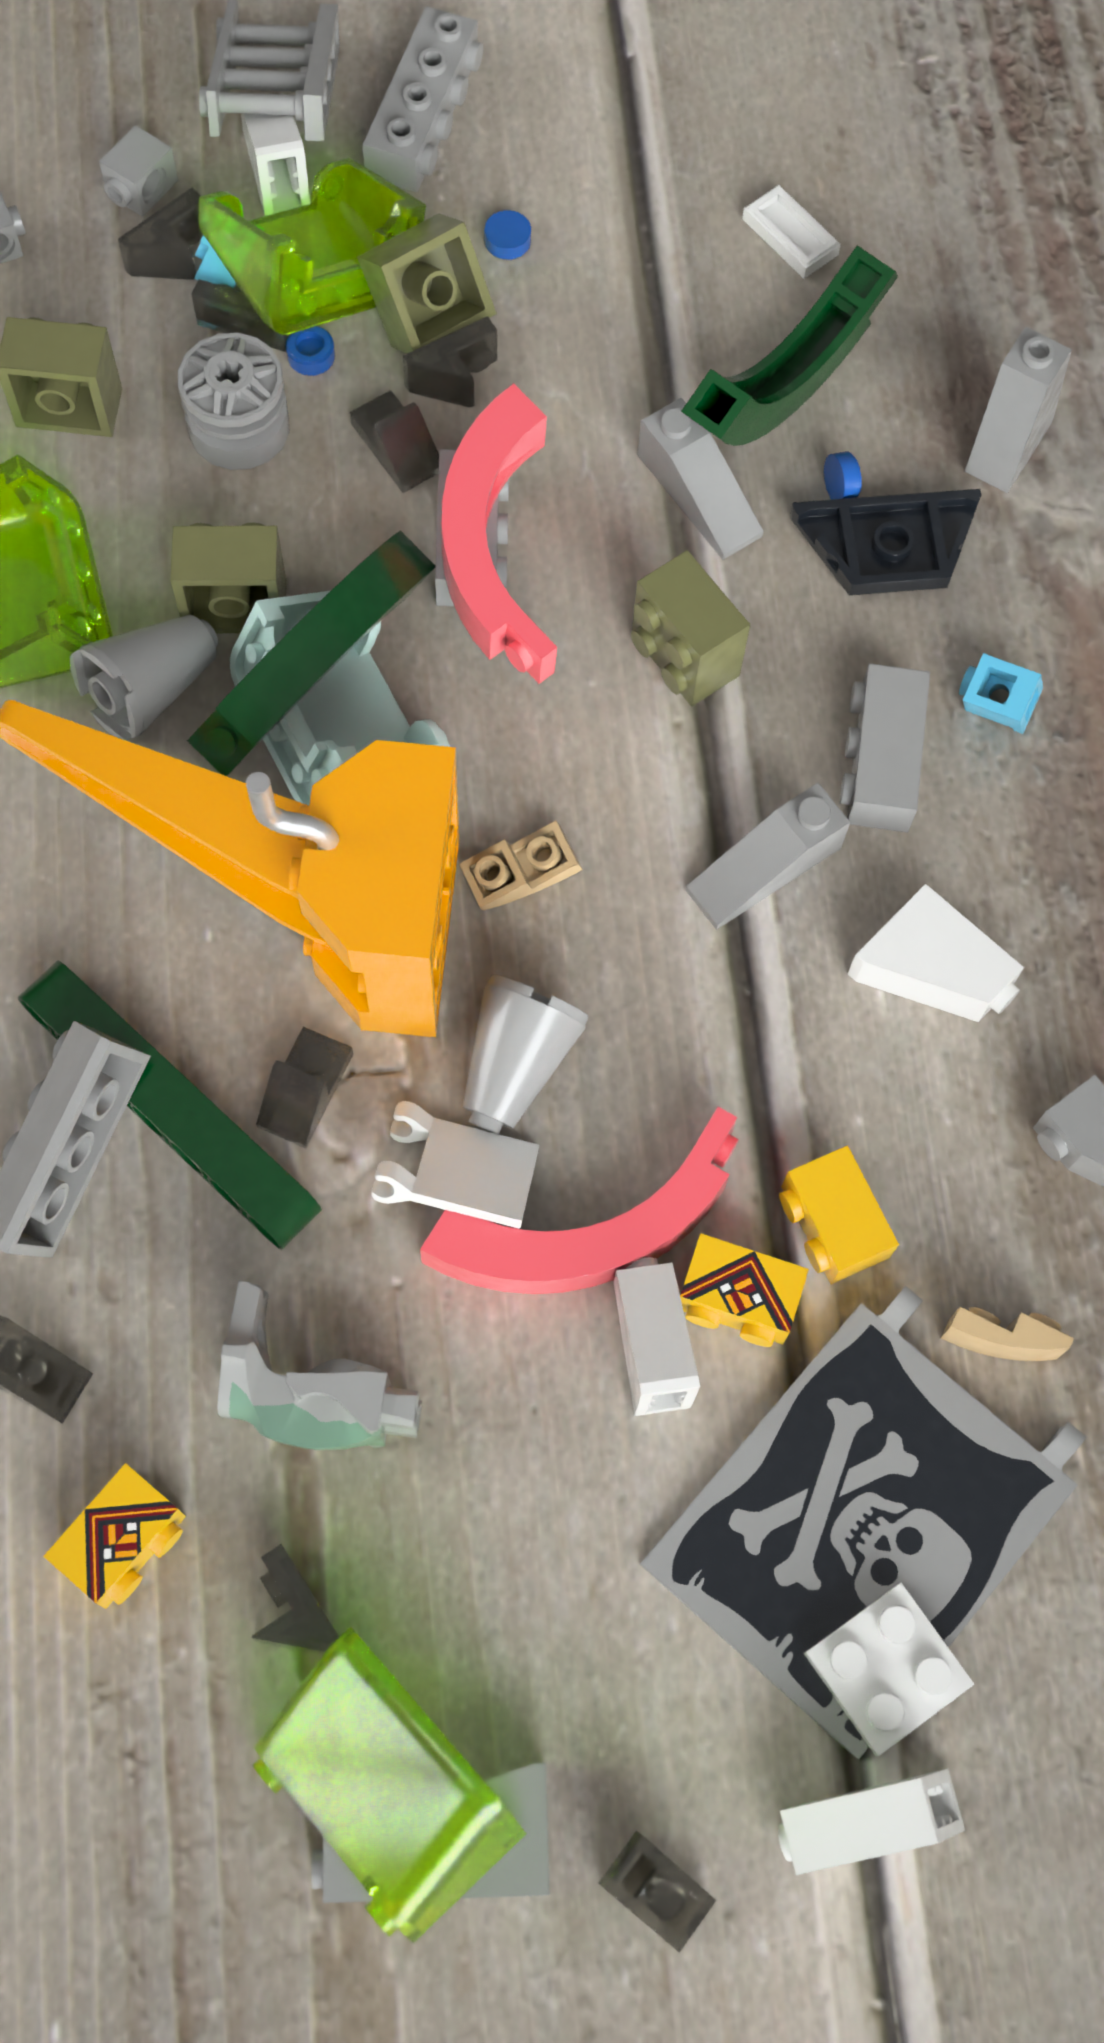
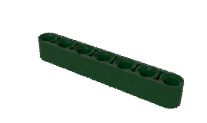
M57 960L17 997L30 1015L56 1040L65 1031L70 1029L73 1021L95 1028L150 1055L151 1057L127 1107L278 1249L282 1250L321 1212L320 1205L302 1185L61 961Z

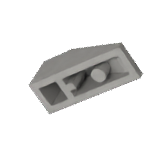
M679 398L641 420L638 457L721 559L724 560L761 538L764 531L713 436L709 431L681 412L686 402Z
M816 783L772 812L691 881L685 890L717 930L840 850L850 821L822 786Z
M1093 1075L1045 1111L1033 1129L1038 1134L1037 1139L1041 1148L1050 1158L1055 1161L1060 1160L1069 1171L1104 1187V1084L1096 1075Z

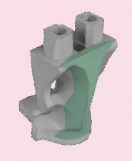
M238 1281L230 1326L221 1351L217 1408L218 1415L221 1418L247 1421L262 1436L268 1439L312 1450H344L359 1446L385 1447L387 1434L417 1438L422 1409L419 1392L393 1388L388 1373L369 1364L341 1358L321 1363L307 1373L287 1372L286 1376L273 1373L266 1342V1310L269 1294L259 1285Z

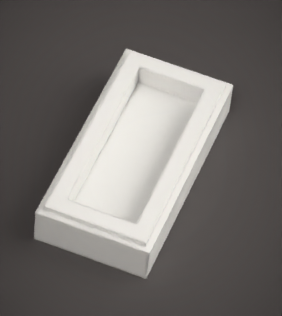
M780 185L744 208L742 220L803 279L839 255L841 244Z

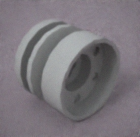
M242 333L216 334L194 345L184 355L178 368V389L182 407L185 411L189 438L197 453L212 465L229 470L252 469L269 462L283 449L290 433L282 366L273 349L260 339Z

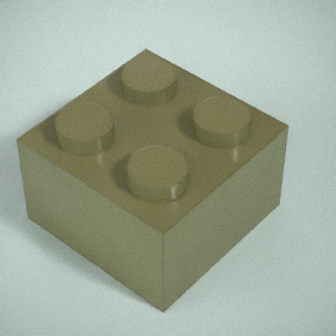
M438 213L357 256L391 346L414 358L423 355L497 314L463 221Z
M7 317L0 344V382L16 427L112 437L122 393V385L107 328L94 326L89 323L72 324L45 321L36 317L27 319Z
M253 522L245 523L241 526H213L207 523L173 526L170 581L180 617L193 615L199 620L203 619L212 626L216 634L241 633L257 600L286 597L287 580L277 526H265Z
M688 550L637 581L631 639L638 652L645 658L650 656L661 669V675L665 684L674 694L678 695L681 693L692 707L740 676L751 624Z

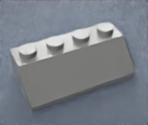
M73 1021L70 1029L59 1037L53 1050L54 1062L45 1080L37 1084L29 1097V1113L20 1131L11 1136L3 1151V1160L5 1162L0 1170L1 1251L7 1254L53 1257L151 1057L150 1055L95 1028Z

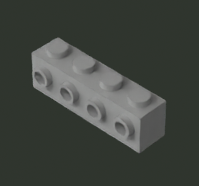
M425 6L362 144L365 178L417 193L424 176L432 175L437 162L440 140L446 141L451 132L454 108L456 105L462 106L465 101L469 74L471 71L476 72L481 64L483 43L478 42V20Z

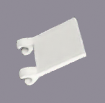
M408 1101L399 1102L393 1116L395 1120L392 1122L390 1136L393 1140L403 1143L427 1140L416 1177L395 1162L382 1161L378 1164L375 1172L376 1181H374L371 1191L374 1200L382 1203L414 1201L520 1229L540 1145L434 1118L415 1103Z

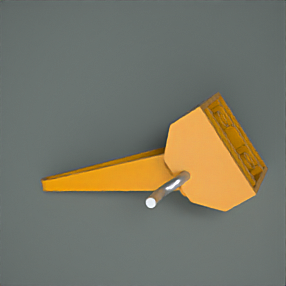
M15 700L4 702L0 708V737L4 741L278 923L303 935L304 956H311L315 976L361 1030L436 1037L460 844L456 747L375 740L312 785L310 804L306 805L273 793L270 779L265 773L254 772L247 777L246 783Z

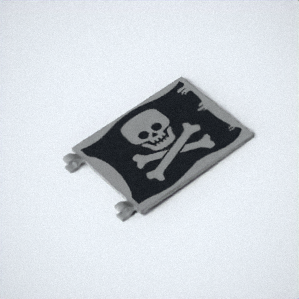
M906 1286L881 1315L874 1314L862 1303L856 1308L640 1563L645 1570L857 1760L861 1758L869 1746L804 1653L901 1582L949 1647L1078 1486L1077 1483L1062 1471V1467L1087 1438L1070 1422H1067L1064 1427L1061 1426L1042 1451H1037L899 1334L900 1328L923 1302L920 1297Z

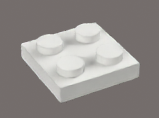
M902 1582L804 1653L875 1756L883 1754L975 1685Z

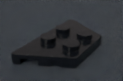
M968 489L793 502L790 516L792 522L849 596L948 588L980 501L981 490Z

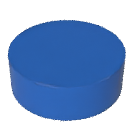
M511 210L499 211L490 216L484 227V242L487 250L495 257L505 260L516 259L524 255L531 245V225L528 219L521 213Z
M314 325L302 326L295 329L287 338L286 352L288 362L296 372L302 375L315 376L326 372L333 365L335 360L334 341L331 334L324 328Z
M849 451L829 454L826 457L824 481L831 500L858 498L862 485L860 467L855 456Z

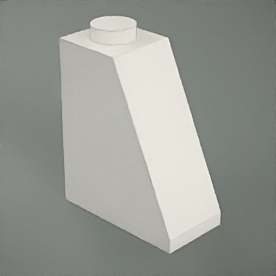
M241 113L243 133L265 221L271 222L312 214L304 146L293 115Z
M925 884L855 955L848 975L856 982L979 1022L991 1008L1000 1014L1016 997L1020 989L1014 983L1024 967Z
M642 1258L629 1265L626 1269L616 1270L613 1283L634 1416L691 1408L700 1389L699 1376L673 1263L658 1264L657 1258Z
M947 1768L781 1810L783 1823L779 1824L778 1836L784 1857L787 1861L793 1862L795 1874L800 1875L938 1844L965 1831L949 1769Z

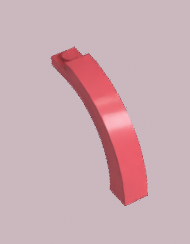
M513 383L479 414L464 435L454 454L446 477L442 499L441 552L444 575L450 597L460 620L473 641L489 660L505 649L512 665L522 673L527 671L540 684L555 673L557 646L509 595L493 565L486 536L488 519L501 489L523 462L545 446L547 416Z
M717 1107L679 1170L651 1197L617 1217L588 1227L571 1230L535 1231L503 1226L488 1220L444 1210L420 1248L421 1261L423 1264L449 1277L474 1286L502 1292L525 1294L563 1293L591 1288L613 1281L616 1270L626 1269L629 1265L642 1258H659L690 1234L709 1213L724 1191L730 1175L714 1166V1163L723 1168L739 1141L738 1138L731 1135L737 1117Z

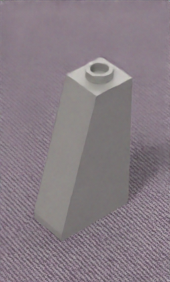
M1028 327L1024 328L1001 364L965 469L966 473L1008 494L1053 421L1072 349Z
M533 1763L324 1835L323 1849H313L312 1889H323V1903L550 1895L546 1763Z

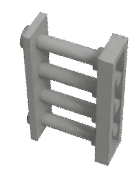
M228 0L224 18H217V47L207 86H200L199 90L201 117H208L210 137H220L225 113L293 115L296 117V121H304L306 141H324L340 52L338 4L320 3L317 21L309 22L308 27L239 24L238 1ZM241 44L285 45L305 47L304 49L241 46ZM236 66L300 69V72L235 68ZM230 90L290 91L296 93L295 95L230 92Z

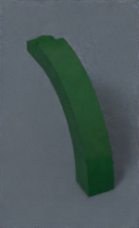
M857 245L814 306L771 353L748 370L734 376L723 377L713 369H710L681 412L728 445H745L768 434L795 413L822 386L850 353L871 325L869 317L898 278L896 271Z
M401 530L394 534L337 584L262 658L217 705L215 711L192 734L187 742L220 774L228 776L289 711L362 638L423 582L436 568V565Z

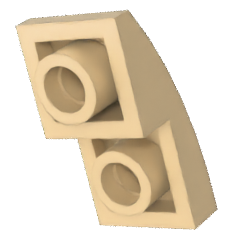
M556 820L511 845L504 839L459 864L482 911L521 899L583 870L562 827Z
M959 1307L949 1318L940 1337L956 1346L979 1354L1017 1361L1057 1360L1070 1349L1074 1340L1073 1337L1061 1332L1062 1327L1058 1322L1045 1315L1030 1313L1028 1316L1021 1312L1005 1329L999 1326L1001 1321L995 1315L976 1307H970L968 1310Z

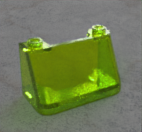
M346 158L325 165L316 174L313 181L311 204L249 221L243 218V205L240 200L229 192L218 191L199 196V228L262 322L281 335H289L376 308L357 256L423 222L426 204L353 159Z
M18 454L0 464V688L71 672L70 656L73 652L79 650L84 644L113 636L81 506L71 491Z
M351 1626L328 1647L254 1746L260 1758L252 1765L253 1768L275 1794L285 1787L372 1896L373 1899L364 1907L389 1937L399 1929L411 1942L417 1941L527 1834L496 1794Z

